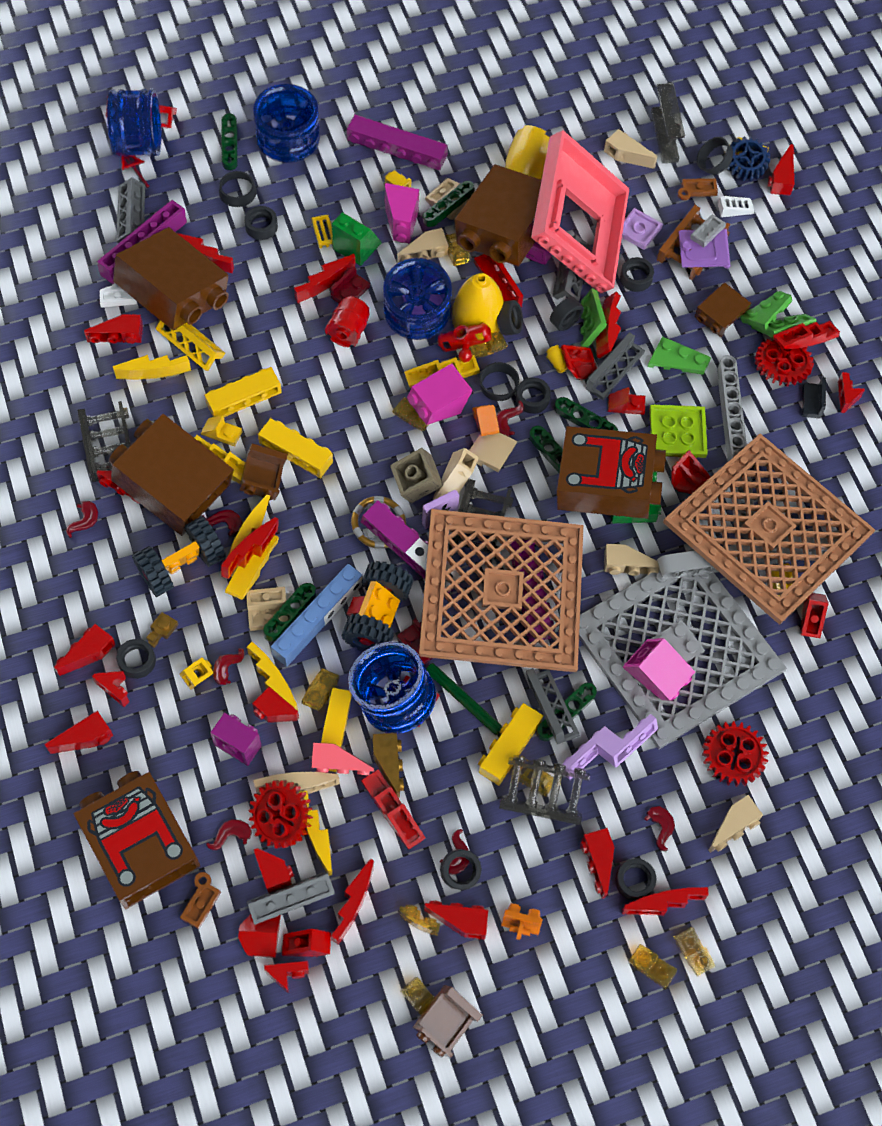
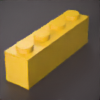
M272 367L261 369L250 376H244L236 382L228 383L219 389L211 390L204 394L206 405L213 417L219 415L226 417L282 393L280 381Z
M270 418L258 433L259 444L266 448L287 453V460L320 479L333 463V454L328 448L317 445L312 439L301 436L298 431L287 428L280 421Z
M524 703L520 708L516 707L510 716L512 720L509 724L505 723L500 730L502 735L498 740H493L489 747L491 751L487 756L483 755L478 763L480 766L479 774L498 786L543 719L542 714Z

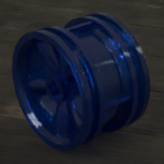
M279 84L267 88L256 98L253 107L258 147L264 155L278 162L292 163L304 160L314 153L320 142L319 112L317 100L310 91L294 84ZM286 116H296L294 120L286 118ZM273 119L278 123L276 128L267 126V124Z
M111 89L107 99V123L110 145L114 156L120 157L121 154L124 157L129 155L151 156L152 153L154 156H159L162 144V126L156 90L150 89L148 92L146 89L133 91L119 89L117 92L115 89Z
M424 258L406 259L390 269L383 284L384 317L389 327L396 334L407 339L423 340L437 335L444 329L450 318L452 284L447 272L436 262ZM431 294H439L443 301L439 306L429 300ZM404 295L406 301L397 307L392 301L393 296ZM422 305L425 314H412L414 306Z
M401 642L376 644L365 650L355 660L350 669L348 677L350 693L368 722L379 731L397 734L410 731L422 724L435 706L437 695L435 684L425 669L418 653L407 644ZM402 671L414 673L407 682L400 681ZM387 676L389 681L384 688L378 686L377 684ZM382 698L384 704L370 703V700Z

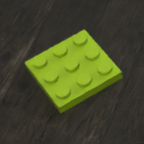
M650 405V434H657L656 449L666 450L667 457H682L688 450L691 451L695 458L707 457L705 407Z

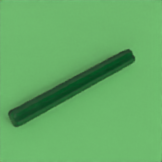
M431 663L426 668V672L494 735L500 733L502 725L434 663Z

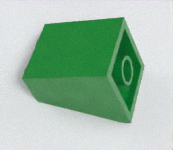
M343 212L332 222L333 250L345 257L354 254L355 263L359 266L381 244V240L371 229Z

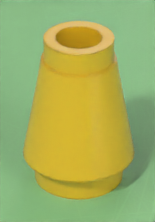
M559 345L552 346L546 351V357L558 373L568 369Z

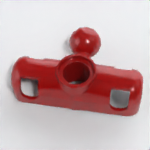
M486 323L468 327L459 325L448 333L439 334L438 344L444 352L462 348L458 357L461 362L467 363L472 359V352L469 350V347L489 342L491 340V328ZM482 333L484 340H478L475 334ZM448 341L451 348H444L443 342Z

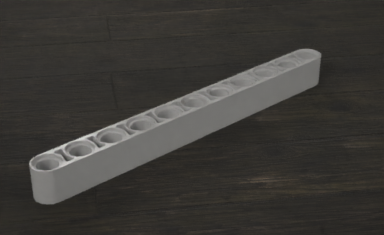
M725 355L720 360L717 376L727 461L729 462L747 446L737 362L733 356ZM747 477L748 482H751V477ZM735 487L736 492L744 493L743 488ZM748 488L749 493H753L752 488ZM737 499V504H745V499ZM750 499V505H754V500ZM738 510V516H746V512ZM739 522V527H742L745 522ZM740 534L742 539L749 538L748 534Z
M793 537L794 542H802L801 537ZM806 537L807 543H815L813 537ZM820 538V543L828 544L827 538ZM736 545L728 546L729 550L737 551ZM741 545L742 551H750V546ZM755 546V552H763V547ZM776 548L773 551L768 549L769 553H777ZM781 548L782 553L790 554L789 548ZM795 548V554H803V549ZM808 549L809 555H816V549ZM821 550L822 555H823L827 550ZM696 551L668 554L657 559L661 576L665 580L719 572ZM743 557V563L751 564V558ZM756 558L757 564H765L764 558ZM770 559V564L778 563L777 559ZM783 559V563H784V562H791V560H784V559Z

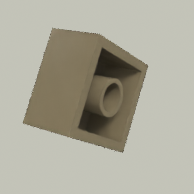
M423 448L390 465L401 496L410 503L443 486L432 455Z

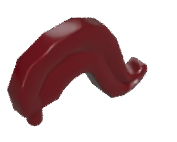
M518 401L519 406L498 412L496 416L499 433L508 437L509 435H515V432L510 431L508 420L523 412L524 405L522 401Z
M90 501L77 504V508H81L83 518L67 526L66 532L69 538L72 537L73 532L91 528L98 521L99 513L96 504Z
M227 509L219 511L209 518H205L211 526L225 522L230 530L229 536L233 533L237 534L243 524V521L236 512Z
M239 648L238 654L221 655L216 660L213 668V679L217 684L226 685V683H231L228 680V667L231 664L242 662L244 649Z
M661 806L651 807L644 819L646 821L651 819L661 826L656 844L661 851L667 852L668 848L664 844L675 828L674 818L668 810Z
M231 819L220 827L214 843H207L206 846L210 850H219L231 835L243 839V844L246 845L247 839L251 838V828L248 823L242 820Z
M456 830L451 838L455 849L469 851L459 836L463 833V830ZM464 857L455 858L449 865V874L457 875L463 872L470 861Z

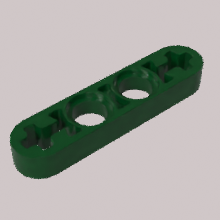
M228 113L223 115L221 119L222 165L224 169L231 171L236 169L238 165L237 119L234 114ZM228 121H231V127H228ZM227 133L234 134L232 137L225 136ZM228 146L234 147L231 151H227L225 148ZM228 157H231V163H228Z
M464 181L425 211L422 215L424 225L427 227L437 225L466 202L475 192L473 182Z
M560 397L555 402V412L581 428L601 429L604 426L602 428L604 430L618 431L617 426L566 397ZM575 412H581L583 414V417L576 418L573 414ZM597 421L599 426L592 427L589 422Z
M542 426L532 427L529 434L530 441L555 470L560 473L561 465L556 462V459L562 458L563 449ZM535 433L541 434V438L539 436L535 437ZM552 445L554 450L546 451L544 446Z
M304 583L300 585L265 624L263 632L264 638L267 641L275 642L316 598V588L313 584ZM300 603L301 606L299 608H292L291 604ZM281 616H288L289 620L282 622L279 618Z
M592 683L582 684L564 701L572 719L595 699L597 689ZM590 689L592 691L591 696L587 694L582 701L581 697L583 696L584 691H588ZM576 701L579 704V708L572 710L568 703ZM555 709V711H554L555 715H557V714H563V715H564V711ZM544 719L538 726L537 736L542 741H550L554 738L551 730L549 734H542V728L545 730L549 728Z

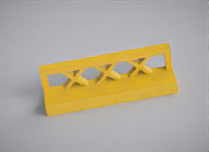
M160 320L156 327L159 333L205 371H209L215 359H222L225 355L221 348L192 325L186 323L177 328V330L173 331L171 329V331L166 332L163 329L165 324ZM177 332L182 333L183 342L177 341ZM193 342L195 344L196 352L192 353L190 351L189 343ZM201 353H206L210 356L206 364L202 361Z

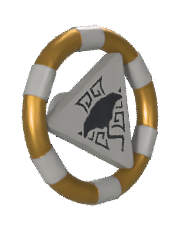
M373 496L364 499L356 506L352 513L351 525L357 539L363 544L372 548L384 549L388 548V546L382 541L370 540L376 536L368 528V538L361 531L358 525V518L363 509L367 506L368 510L373 503L379 500L381 503L390 506L396 515L404 520L405 524L406 517L401 507L395 501L383 496Z

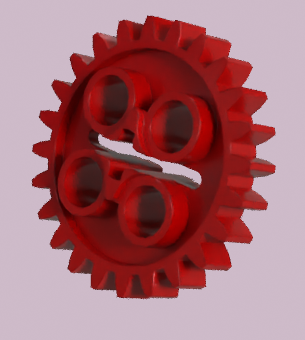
M766 339L765 343L762 342L760 347L758 346L755 364L758 365L757 370H761L760 375H767L766 380L771 378L772 383L779 381L780 386L782 382H785L786 386H789L791 382L795 386L797 381L802 383L803 379L807 380L814 365L812 363L814 358L810 357L812 352H806L808 347L783 349L774 339L772 341Z
M735 721L731 723L730 727L727 722L723 724V728L717 725L716 731H710V736L705 738L707 743H704L702 748L706 749L703 751L702 756L707 757L703 763L710 764L707 771L714 770L715 772L712 777L714 778L719 775V782L726 779L728 786L732 781H734L736 787H738L740 781L744 786H746L748 780L753 783L755 777L759 778L761 776V772L766 769L764 765L768 762V759L764 757H767L769 752L763 751L767 744L760 743L763 736L757 738L756 734L758 731L750 732V725L746 729L743 728V722L740 723L739 727L736 726ZM737 738H739L740 741L736 751L737 758L734 761V770H731L730 767L734 757L733 750L736 747ZM723 739L730 740L731 745L725 744ZM743 744L749 745L751 750H746ZM719 757H724L728 763H722ZM739 763H745L747 765V769L741 768Z
M274 780L272 783H265V787L259 788L260 793L254 794L257 800L250 801L254 809L248 810V812L253 813V817H250L249 821H254L255 823L251 826V829L257 828L255 836L262 835L260 842L267 841V846L274 845V848H288L289 845H296V841H302L301 835L308 834L305 828L311 827V824L307 820L313 818V816L308 815V812L313 810V808L307 807L311 800L304 799L306 792H300L301 786L294 787V782L287 783V780H280V782L279 780ZM277 795L280 797L279 804L277 803ZM293 807H294V809H295V811H296V812H295V816L292 815V808H293ZM267 812L269 813V820L266 819ZM282 824H283V826H284V828H285V829H284V833H282V831H281V825H282Z

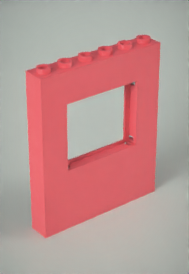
M564 130L549 138L531 238L601 294L613 289L615 285L629 188ZM565 194L597 221L592 253L560 227Z

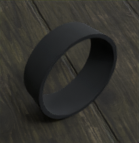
M711 138L700 148L697 154V165L709 174H719L730 165L733 158V149L725 138ZM719 146H727L726 155L717 166L707 169L706 160L709 154Z
M232 171L222 177L219 186V196L226 205L243 207L250 204L256 197V187L249 174L242 171ZM232 179H244L252 184L251 190L246 195L240 197L227 195L222 190V187Z
M491 363L481 371V390L491 400H508L515 394L519 385L518 372L507 363ZM503 372L513 379L515 388L507 394L497 395L486 390L483 386V381L491 373Z

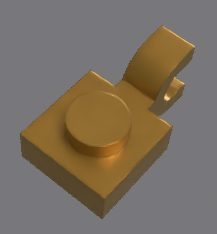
M161 612L150 626L152 632L146 637L149 640L148 643L155 648L162 637L168 639L178 626V621Z

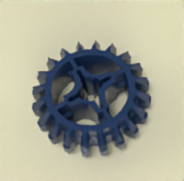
M744 136L742 140L738 138L735 142L733 141L730 144L733 149V158L727 167V171L732 170L731 176L736 174L737 179L742 177L743 181L746 178L751 181L753 178L757 180L759 176L764 175L770 164V153L767 152L768 147H763L764 142L758 143V138L754 141L752 136L749 139H746ZM742 150V153L735 156V153ZM756 162H760L758 166L753 167V164H756Z

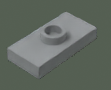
M712 214L691 234L690 239L705 247L725 228L726 223Z

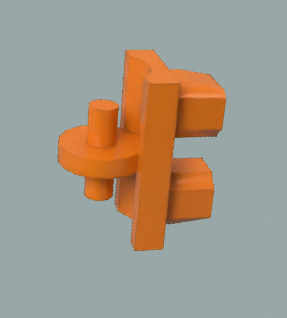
M513 903L509 905L508 910L505 909L501 926L510 928L509 931L517 933V940L521 939L522 934L530 936V933L539 935L543 920L540 918V910L532 908L529 909L528 915L520 913L521 907Z

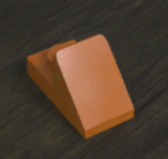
M482 405L472 408L481 436L499 433L494 405Z

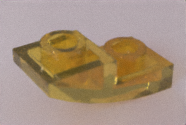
M497 332L491 333V340L489 342L470 346L469 350L472 352V355H475V358L499 352L507 348L508 345L502 333Z
M405 397L401 399L392 411L399 418L421 431H424L428 426Z
M322 668L307 689L301 704L319 711L329 699V693L332 688L339 682V675Z
M400 906L399 915L406 922L423 932L438 936L440 923H436V919L425 917L422 920L420 919L421 910H417L416 906Z
M690 927L673 937L696 976L716 967L707 948L703 947L694 927Z
M639 944L629 960L632 966L665 989H667L677 973L676 968L661 960L658 954Z
M415 977L400 990L420 1016L435 998L418 977Z

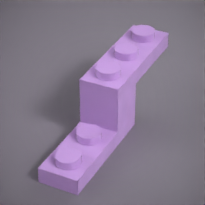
M650 714L642 719L632 731L625 734L623 739L619 738L605 726L600 731H596L588 742L582 744L578 751L565 759L562 764L564 776L571 780L598 754L616 768L658 730L656 718Z

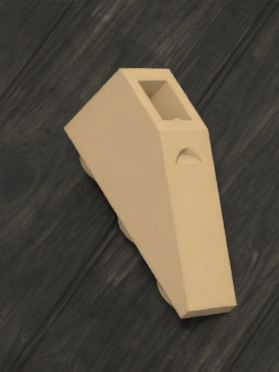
M618 129L605 142L604 152L616 161L655 168L658 156Z
M442 228L424 232L397 254V266L409 265L419 261L423 262L447 255L448 243Z
M466 448L453 452L441 479L443 486L436 490L433 500L453 490H457L459 493L472 475L479 457Z
M606 544L604 572H609L612 575L628 573L631 576L659 573L658 562L627 545Z
M749 795L733 804L728 810L709 848L710 853L715 849L718 852L728 845L727 841L732 838L734 841L744 835L743 831L749 828L752 830L760 824L759 820L763 814Z

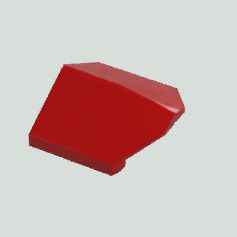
M569 345L561 346L567 368L576 379L584 380L597 369L591 348Z
M690 450L672 466L671 484L679 492L693 494L711 478Z
M250 914L240 924L238 939L247 956L276 958L281 915L254 925Z

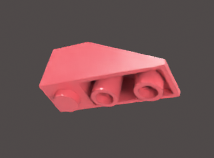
M313 743L312 768H316V772L328 773L329 769H337V773L349 774V770H357L358 775H369L370 771H374V767L336 744Z

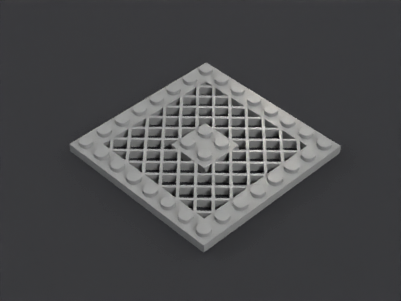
M659 569L658 573H651L580 615L579 639L636 719L640 722L650 714L656 718L658 730L650 738L658 749L684 735L782 674L787 669L714 573L665 580L662 578ZM680 580L679 586L672 585ZM683 581L693 583L692 589L682 587ZM696 584L701 591L696 590ZM662 590H664V595H658V594H657V593L661 592ZM667 591L678 592L677 598L668 597ZM681 593L691 595L690 601L680 599ZM694 596L703 597L704 603H695ZM649 599L648 605L642 604V602ZM652 599L662 601L661 608L651 606ZM709 600L713 606L707 605V601ZM665 603L676 604L675 611L665 609ZM679 605L689 607L688 613L679 612ZM633 608L632 614L625 613ZM692 608L701 609L702 615H693ZM636 609L647 610L646 617L635 615ZM650 611L660 613L659 620L649 618ZM706 611L715 612V619L706 618ZM663 614L673 616V622L662 621ZM719 615L722 617L724 621L718 620ZM677 617L687 619L686 624L683 620L676 623ZM617 618V623L610 622L611 620ZM620 619H630V626L621 625ZM634 620L644 622V628L633 627ZM690 620L700 622L699 629L689 627ZM648 623L658 625L657 632L647 630ZM704 623L714 625L713 632L703 630ZM661 626L668 628V629H666V630H664L663 632L660 633V631H661ZM717 626L726 627L727 633H717ZM605 627L615 629L614 636L604 634ZM618 630L629 632L628 639L617 637ZM731 630L735 634V636L730 635ZM632 633L642 635L641 642L631 640ZM692 633L698 634V639ZM702 635L712 637L711 644L701 642ZM645 636L653 637L651 639L665 638L687 663L694 660L691 668L695 673L689 683V691L679 690V695L688 697L687 704L678 703L677 697L673 701H664L649 696V689L646 690L645 695L640 688L645 686L623 668L627 658H631L634 654L629 652L630 645L641 647L645 641ZM715 638L725 640V646L714 645ZM606 640L613 641L612 648ZM729 641L739 643L738 650L728 648ZM616 642L626 644V650L615 649ZM742 645L748 652L742 651ZM704 648L710 650L709 656L702 655L705 652ZM713 651L723 652V658H713ZM727 653L737 655L736 662L727 661ZM618 656L624 657L623 663ZM740 658H751L750 665L741 664ZM698 660L708 662L707 669L697 667ZM711 663L721 665V671L710 670ZM725 666L735 668L734 675L724 673ZM739 669L746 670L742 674L738 675ZM695 674H705V682L695 680ZM709 675L719 677V684L708 683ZM723 679L730 680L729 682L722 685ZM693 686L704 687L703 695L693 693ZM707 688L714 689L713 692L706 695ZM691 698L699 699L691 704ZM651 702L658 704L657 710ZM661 706H671V714L661 712ZM675 708L683 709L675 714Z

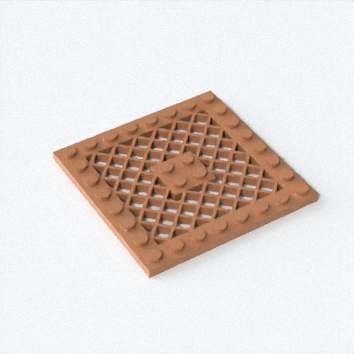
M762 434L754 438L664 518L663 521L667 527L779 625L875 532L873 527ZM759 466H767V471H759ZM747 477H755V482H748ZM760 477L768 478V483L761 482ZM773 478H781V483H774ZM735 487L743 488L744 493L736 492ZM728 488L731 489V492H725V491H726ZM748 488H756L757 493H749ZM762 489H769L770 494H762ZM775 489L782 490L783 495H775ZM788 490H794L796 496L788 495ZM717 498L719 499V503H713ZM723 498H731L732 504L724 503ZM737 499H745V504H737ZM750 499L758 500V505H750ZM763 500H770L771 503L768 501L763 505ZM776 501H784V506H776ZM789 502H797V507H790ZM802 502L810 503V508H803ZM706 509L707 514H702V512ZM711 509H720V514H712ZM725 509L733 510V515H725ZM738 510L746 511V516H738ZM751 511H757L751 516ZM790 513H798L799 519H792ZM804 514H811L812 520L804 519ZM817 515H824L825 520H817ZM699 520H707L708 526L700 525ZM712 520L721 521V526H713ZM726 521H733L734 527H726ZM739 522H745L742 527H739ZM797 525L800 526V531H799V530H795V528L797 527ZM805 525L813 526V531H806ZM818 526H825L826 532H819ZM831 527H839V533L832 532ZM714 532H721L722 538H714ZM727 533H735L736 539L727 538ZM740 534H748L749 540L741 539ZM788 536V542L783 541ZM793 536L801 537L802 542H794ZM806 537H813L815 543H807ZM820 538H827L828 544L820 543ZM728 545H736L737 551L729 550ZM741 545L750 546V551H742ZM755 546H762L763 552H755ZM776 548L777 553H769L768 549L773 551ZM781 548H789L790 554L782 553ZM795 548L803 549V554H795ZM808 549H816V555H809ZM821 550H827V551L822 555ZM743 557L751 558V564L743 563ZM756 558H764L765 564H757ZM770 559H777L778 565H770ZM783 559L791 560V566L783 565ZM796 560H803L805 566H797ZM757 570H765L766 576H758ZM771 571H779V577H771ZM784 571L792 572L793 578L785 577ZM798 572H804V573L798 578ZM772 583H780L781 589H773ZM786 584H792L788 589H786Z
M431 509L419 657L577 672L584 525ZM457 534L463 539L459 545L452 540ZM483 535L491 536V537L488 538V539H486ZM475 537H478L483 542L478 547L471 542ZM502 537L510 538V539L507 540V541H505ZM494 539H497L502 544L497 549L490 543ZM513 541H516L521 546L516 551L510 546ZM449 543L453 549L447 553ZM533 543L540 548L536 553L529 548ZM466 544L473 550L467 555L461 550ZM552 545L559 550L555 555L548 550ZM485 546L492 552L487 557L480 551ZM504 548L511 554L506 559L499 553ZM522 551H525L530 556L525 561L518 555ZM456 552L462 557L457 563L450 557ZM541 553H544L549 558L545 563L537 557ZM475 554L482 560L476 565L470 560ZM560 555H562V564L557 560ZM494 556L501 562L496 567L489 561ZM513 558L520 564L515 569L508 563ZM532 560L539 566L534 571L527 565ZM448 561L452 567L446 571V562ZM464 562L471 567L466 573L459 567ZM551 562L558 568L554 573L547 568ZM485 564L488 568H485L483 574L479 568ZM504 566L507 570H500V568ZM522 568L529 574L524 579V572H519ZM454 570L461 576L456 581L449 575ZM541 570L548 576L543 581L536 575ZM473 572L480 577L475 583L468 577ZM560 572H561V582H560L559 579L556 577ZM531 578L538 584L533 589L526 583ZM446 579L450 585L444 589ZM463 580L470 586L465 591L458 585ZM550 580L558 586L553 591L546 585ZM482 582H483V592L477 587V586L480 585ZM524 587L528 593L522 597ZM453 588L460 594L454 599L447 593ZM540 588L548 594L543 599L536 594V591ZM472 590L479 596L474 601L467 595ZM559 590H560V600H559V598L555 595ZM530 596L537 602L533 607L525 601ZM445 597L449 601V603L443 607V600ZM462 598L469 604L464 609L457 604ZM549 598L557 604L552 609L545 603ZM481 600H482V607H487V608H486L485 610H483V611H481V610L479 609V607L476 605V604L479 603ZM523 605L527 611L520 615L518 611H521ZM451 606L458 612L454 617H451L446 611ZM539 606L547 612L542 617L534 611ZM471 608L478 614L473 619L466 614ZM560 608L558 618L554 612ZM498 609L506 610L503 613H501ZM490 610L497 616L492 622L485 615ZM510 612L517 618L512 623L505 618ZM529 614L536 620L531 626L524 619ZM442 615L448 620V621H447L445 624H443V625H442ZM461 616L467 622L462 628L455 622ZM549 616L556 622L552 627H549L544 622ZM480 618L487 624L483 629H480L475 624ZM500 620L506 626L501 632L495 626ZM519 622L526 628L521 634L514 628ZM539 624L545 630V632L540 636L534 630V628ZM449 625H452L457 630L452 636L445 630ZM470 626L476 632L471 638L464 632ZM559 626V632L557 636L553 630ZM488 629H491L496 634L491 640L484 634ZM509 630L516 637L511 642L504 636ZM529 632L535 638L530 644L523 638ZM548 634L555 641L550 646L543 640ZM461 635L464 639H455V638H456L457 636ZM478 637H481L483 639V641L474 640H476ZM498 639H500L503 643H494V642L497 641ZM517 641H520L523 645H514V644H515ZM538 642H539V644L542 646V647H533V646L536 645Z

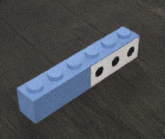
M347 564L271 645L272 656L287 667L362 586L363 574Z

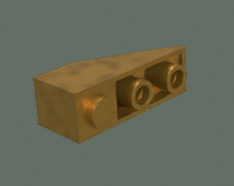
M397 733L373 734L374 761L389 786L392 787L398 798H400V791H404L403 779H399V771H403L402 759H398V752H402L401 740H397Z

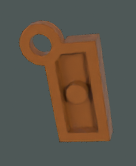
M716 178L682 179V188L678 190L677 195L681 200H688L690 197L717 196Z
M205 872L195 876L194 883L198 889L180 916L181 920L197 929H200L222 893L221 890L211 885V877ZM205 877L207 882L203 885L200 884V878Z

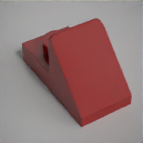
M842 372L837 383L840 411L845 413L861 398L865 389L853 388L850 374Z
M629 387L609 394L608 412L644 415L645 396L630 395Z
M123 671L95 673L92 676L95 684L120 705L125 707L130 702L127 697L128 692L120 686L126 679Z
M308 961L264 965L266 974L287 993H289L288 976L298 979L304 978L305 974H309Z

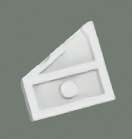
M116 283L100 290L101 308L137 304V301Z

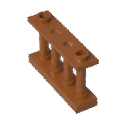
M694 205L659 249L657 261L663 263L666 258H671L681 264V255L674 252L675 247H680L679 230H693L691 227L693 224L701 225L705 221L700 218L699 206ZM726 223V226L724 228L727 229V236H729L730 232L728 231L730 226L729 223ZM687 267L691 269L689 279L693 280L696 275L699 276L704 267Z

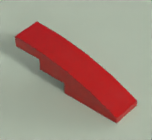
M177 233L223 271L233 273L234 263L232 257L219 255L218 248L204 245V240L201 238Z
M352 254L321 265L322 272L308 276V283L294 288L297 303L329 289L335 281L342 278L345 271L350 270L353 266L356 267L355 255Z
M617 291L607 297L602 305L607 326L596 337L597 357L599 359L611 352L621 330V327L617 324L621 314L617 304L621 295Z
M831 321L820 325L814 322L807 326L801 323L773 335V339L783 349H797L837 338L840 335V331Z
M274 517L258 527L235 547L221 565L222 577L229 579L237 565L245 568L253 554L258 557L262 556L278 531V518Z
M379 769L361 780L372 800L408 850L425 839L424 834L404 803H401Z
M373 859L367 862L344 891L345 897L349 900L338 912V918L342 922L331 935V940L339 945L351 928L362 907L374 869Z
M708 887L681 888L649 895L625 905L622 909V914L664 916L667 912V907L685 908L688 900H705L709 896Z

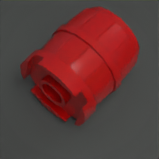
M348 296L342 299L325 327L326 335L329 333L331 336L330 340L339 346L349 348L350 345H354L353 347H355L361 338L362 331L367 326L370 316L368 305L356 297Z

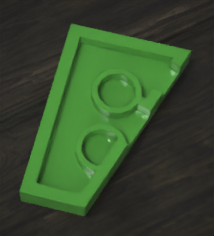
M592 288L581 300V305L584 308L581 318L584 319V325L581 328L583 340L580 342V347L588 348L607 326L598 292Z
M782 291L775 292L771 297L761 301L759 305L743 314L741 321L766 331L769 328L768 324L777 319L776 315L783 312L793 301L792 295Z
M806 314L786 316L784 320L770 322L768 324L769 328L766 331L751 326V328L773 339V335L801 323H804L806 326L816 322V318Z
M662 336L647 367L654 368V366L664 367L663 369L665 370L673 368L680 369L682 372L704 375L711 357Z

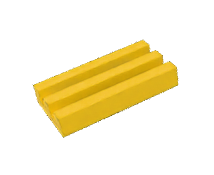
M329 216L312 217L319 249L325 245L330 247L333 241ZM322 220H326V224L331 238L330 240H328L327 234ZM316 221H319L324 241L321 240Z

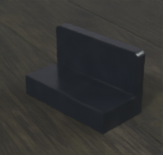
M822 377L819 384L805 382L803 384L802 417L820 419L826 408V377Z

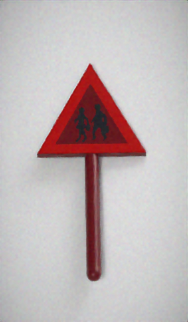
M122 150V171L132 167L145 186L149 188V184L135 167L145 163V161Z

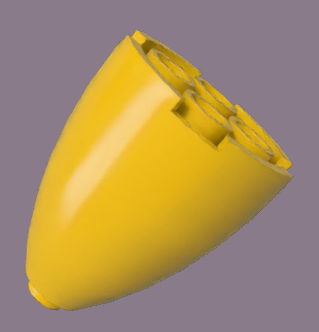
M525 125L522 129H519L510 145L505 168L542 180L550 138L545 135L546 131L530 125Z
M484 273L473 275L461 286L456 295L452 310V323L455 328L459 325L468 327L486 323L491 328V338L500 332L497 316L504 300L497 283L490 276ZM482 333L475 334L478 340H484Z

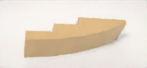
M292 772L253 780L257 793H260V787H265V783H272L274 780H279V782L280 780H287V783L294 782V787L301 786L300 791H308V794L340 784L338 774L323 772Z

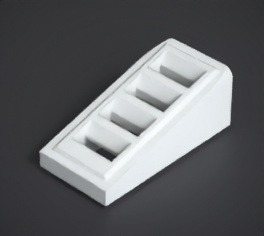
M720 196L717 203L721 217L748 215L755 212L751 198Z

